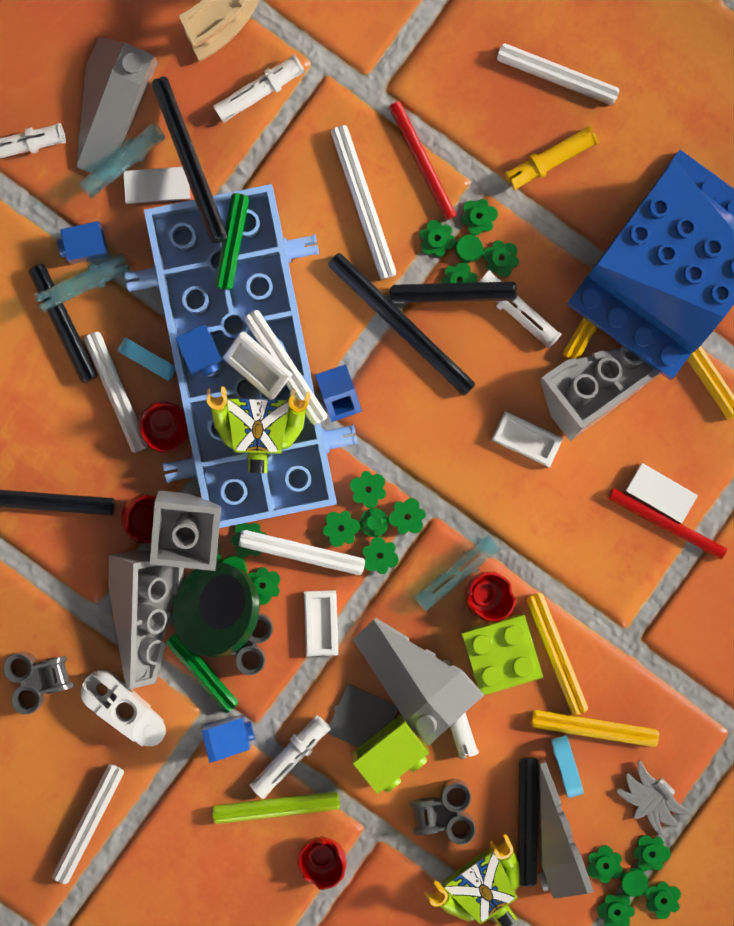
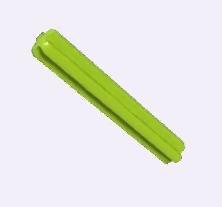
M334 791L215 805L212 809L214 823L221 824L331 811L340 808V798L338 792Z

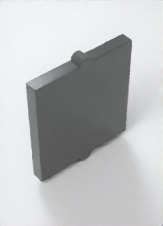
M348 684L339 705L334 706L336 712L329 725L331 730L327 733L360 747L394 720L398 708L390 702Z

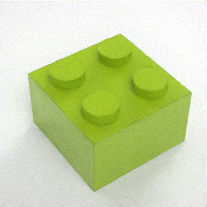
M523 613L506 617L499 622H489L460 631L476 685L484 695L544 678L526 617Z
M400 714L363 745L354 750L351 755L354 766L374 791L379 794L383 790L388 793L398 786L402 781L399 777L409 769L415 772L427 762L425 756L429 754L426 743Z

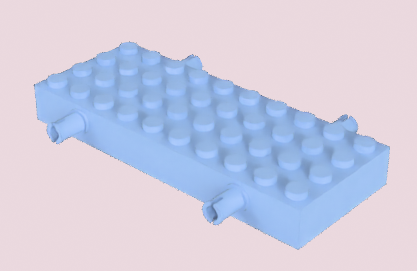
M272 184L213 196L224 227L226 226L231 195L233 193H240L249 197L233 288L231 290H222L215 287L222 242L217 244L210 242L195 200L144 210L155 264H153V268L125 272V279L127 282H130L126 283L129 293L152 287L160 289L193 452L191 458L163 463L164 471L178 469V472L165 474L166 481L171 483L172 481L195 477L199 482L202 499L221 506L219 528L336 505L337 501L327 453H330V449L358 445L356 436L343 438L344 435L356 433L354 424L325 430V427L322 428L321 423L313 425L305 414L303 430L293 445L288 449H283L282 454H268L267 473H247L248 453H235L233 448L224 444L214 427L211 407L207 404V389L210 388V394L215 398L222 396L221 387H225L227 399H269L224 359H222L224 363L217 365L219 371L204 378H201L200 374L193 376L175 337L206 324L221 357H223L237 336L242 332H246L259 344L244 321L246 315L254 310H258L315 396L289 263H291V259L315 254L319 255L318 245H314L317 244L316 234L287 240L286 237L283 238ZM286 384L273 400H289L291 391Z

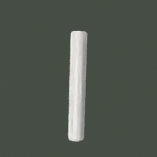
M506 43L502 44L497 55L499 62L609 105H613L618 97L619 89L615 86Z
M254 310L246 315L244 321L261 347L293 374L286 385L290 391L295 389V398L304 400L307 391L310 392V400L306 408V416L313 425H317L327 418L326 412L258 310Z
M93 332L84 337V341L130 449L133 453L145 450L148 445L140 435L139 421L101 333Z
M242 530L239 538V546L355 575H361L365 566L363 558L248 530Z
M113 764L107 766L52 875V878L57 882L67 884L70 881L124 774V770Z

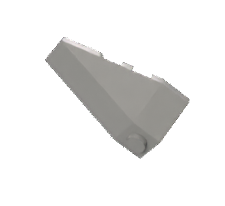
M98 37L85 69L77 168L107 180L158 65L154 55L124 42Z
M622 346L621 348L606 352H596L584 358L566 360L543 376L540 382L550 416L567 438L572 441L659 376L660 373Z
M129 551L109 555L108 588L125 686L128 689L156 683L166 648L163 639L167 625H172L173 623L171 611L178 589L184 581V568L150 565L151 551Z
M377 618L372 620L353 639L405 721L427 746L484 696V693L463 670L455 665L449 666L436 658L435 653L428 649H421L410 642L407 636Z
M542 758L538 760L539 852L543 871L537 873L543 891L550 890L553 899L589 894L594 892L579 849L572 839V830L564 811H562V804L547 763Z

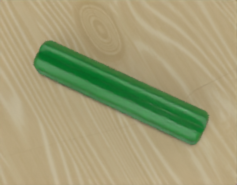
M233 193L231 195L225 226L227 239L222 242L215 279V287L218 289L231 290L233 288L249 197L245 194Z
M177 633L173 634L166 641V645L222 711L229 713L237 706L238 700L200 655L185 647Z

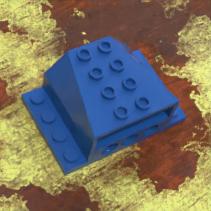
M680 149L566 305L671 381L691 353L703 344L734 305V188Z

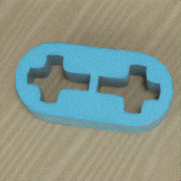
M124 337L117 349L119 353L169 382L176 371L174 365Z
M564 735L551 739L553 752L568 799L584 794L567 736Z

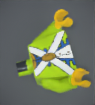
M221 387L222 396L215 398L211 396L210 388H208L207 404L211 407L214 427L224 444L233 448L235 453H248L247 473H267L268 454H282V450L290 448L303 430L306 408L310 400V392L308 391L304 400L295 398V389H292L289 400L227 399L225 387Z
M506 834L503 835L505 842L499 846L494 845L493 840L490 841L488 849L443 880V887L438 881H435L433 884L436 886L437 891L434 894L424 892L431 905L439 906L448 914L468 922L476 920L482 924L493 917L499 926H511L518 918L508 905L518 898L515 891L520 885L519 861L513 852V846Z

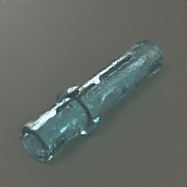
M152 122L132 140H126L124 142L125 146L79 182L81 189L89 198L93 199L101 190L116 180L137 161L141 163L150 150L164 141L166 137L162 130Z
M121 253L98 266L94 263L88 266L89 270L39 293H35L36 303L50 298L49 301L38 306L41 312L45 313L47 310L95 287L101 289L106 286V282L124 275L125 272H130L128 264L115 269V266L126 261L125 257Z
M487 534L483 540L467 553L465 551L460 553L459 556L461 558L438 575L436 579L418 594H415L414 598L427 612L429 608L451 592L473 572L476 575L480 571L479 567L501 549ZM479 553H481L480 556H478L474 561H472L470 564H468V566H466L462 571H459L462 567H464L467 563H469L474 557H476ZM455 574V576L450 581H448L444 586H442L438 591L434 593V591L438 587H440L444 582H446L450 577H452Z

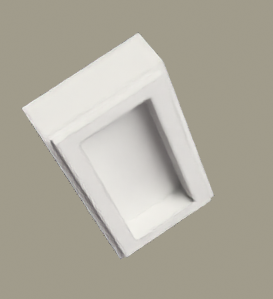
M183 167L123 171L125 202L127 205L191 200L190 186Z
M242 332L237 336L222 357L269 400L276 398L293 375L246 332Z
M504 411L491 441L550 468L563 440L562 437L507 411Z
M643 463L640 464L625 490L679 523H683L698 497L695 493Z
M336 590L304 591L306 656L338 655Z

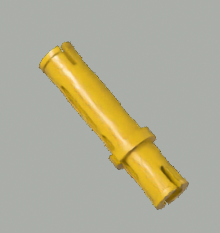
M587 126L585 129L538 155L535 153L530 155L528 161L510 171H506L505 177L508 183H512L511 188L515 191L537 177L542 179L547 176V171L599 144L596 134H591L593 129Z

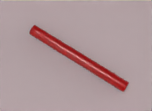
M397 101L391 104L389 109L445 221L455 218L457 214L401 102Z
M615 488L612 489L608 496L610 501L721 560L727 552L728 548Z

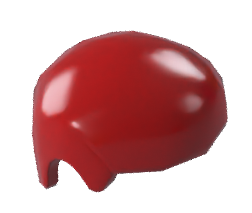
M168 401L152 403L142 412L139 420V431L142 439L152 450L161 453L176 451L187 440L185 413L178 405Z
M141 494L130 499L123 507L121 513L123 530L130 539L137 543H151L156 496Z
M480 572L470 579L465 590V601L469 611L483 621H502L511 615L516 605L517 599L512 593L510 581L497 572Z
M320 836L309 839L299 851L297 864L305 881L315 884L319 890L336 887L343 879L347 859L345 851L339 843L330 838Z

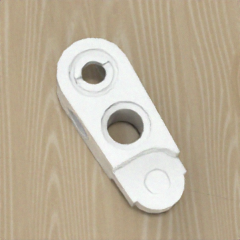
M98 670L85 678L81 688L82 701L99 717L142 747L143 745L152 747L158 745L163 740L166 734L165 724L163 723L164 719L151 709V706L133 689L126 688L125 682L115 673L109 670ZM99 683H103L107 687L106 695L98 694L96 689ZM126 702L131 704L134 709L132 718L124 719L119 715L118 706L120 703Z

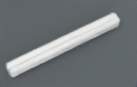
M346 125L335 127L331 130V135L379 277L382 280L391 278L396 275V269L348 127Z

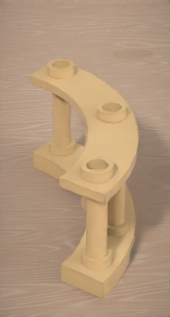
M201 0L190 10L179 15L186 31L185 34L198 61L201 62L227 45L248 22L260 0Z

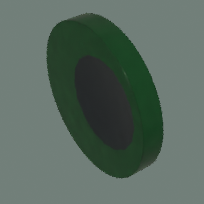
M216 562L215 571L200 569L192 571L179 587L173 606V623L181 642L190 651L213 658L228 656L239 650L251 637L259 616V596L252 579L240 568L221 562Z

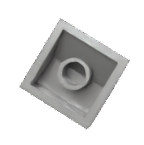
M158 491L154 504L150 565L215 571L221 506L193 494Z

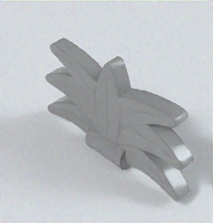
M638 761V773L642 783L627 772L626 780L631 792L617 788V793L629 803L637 806L633 815L634 819L647 815L652 827L660 836H663L664 832L660 822L674 827L680 826L670 811L680 815H692V811L675 800L673 797L675 790L662 777L658 780L647 772L643 763Z

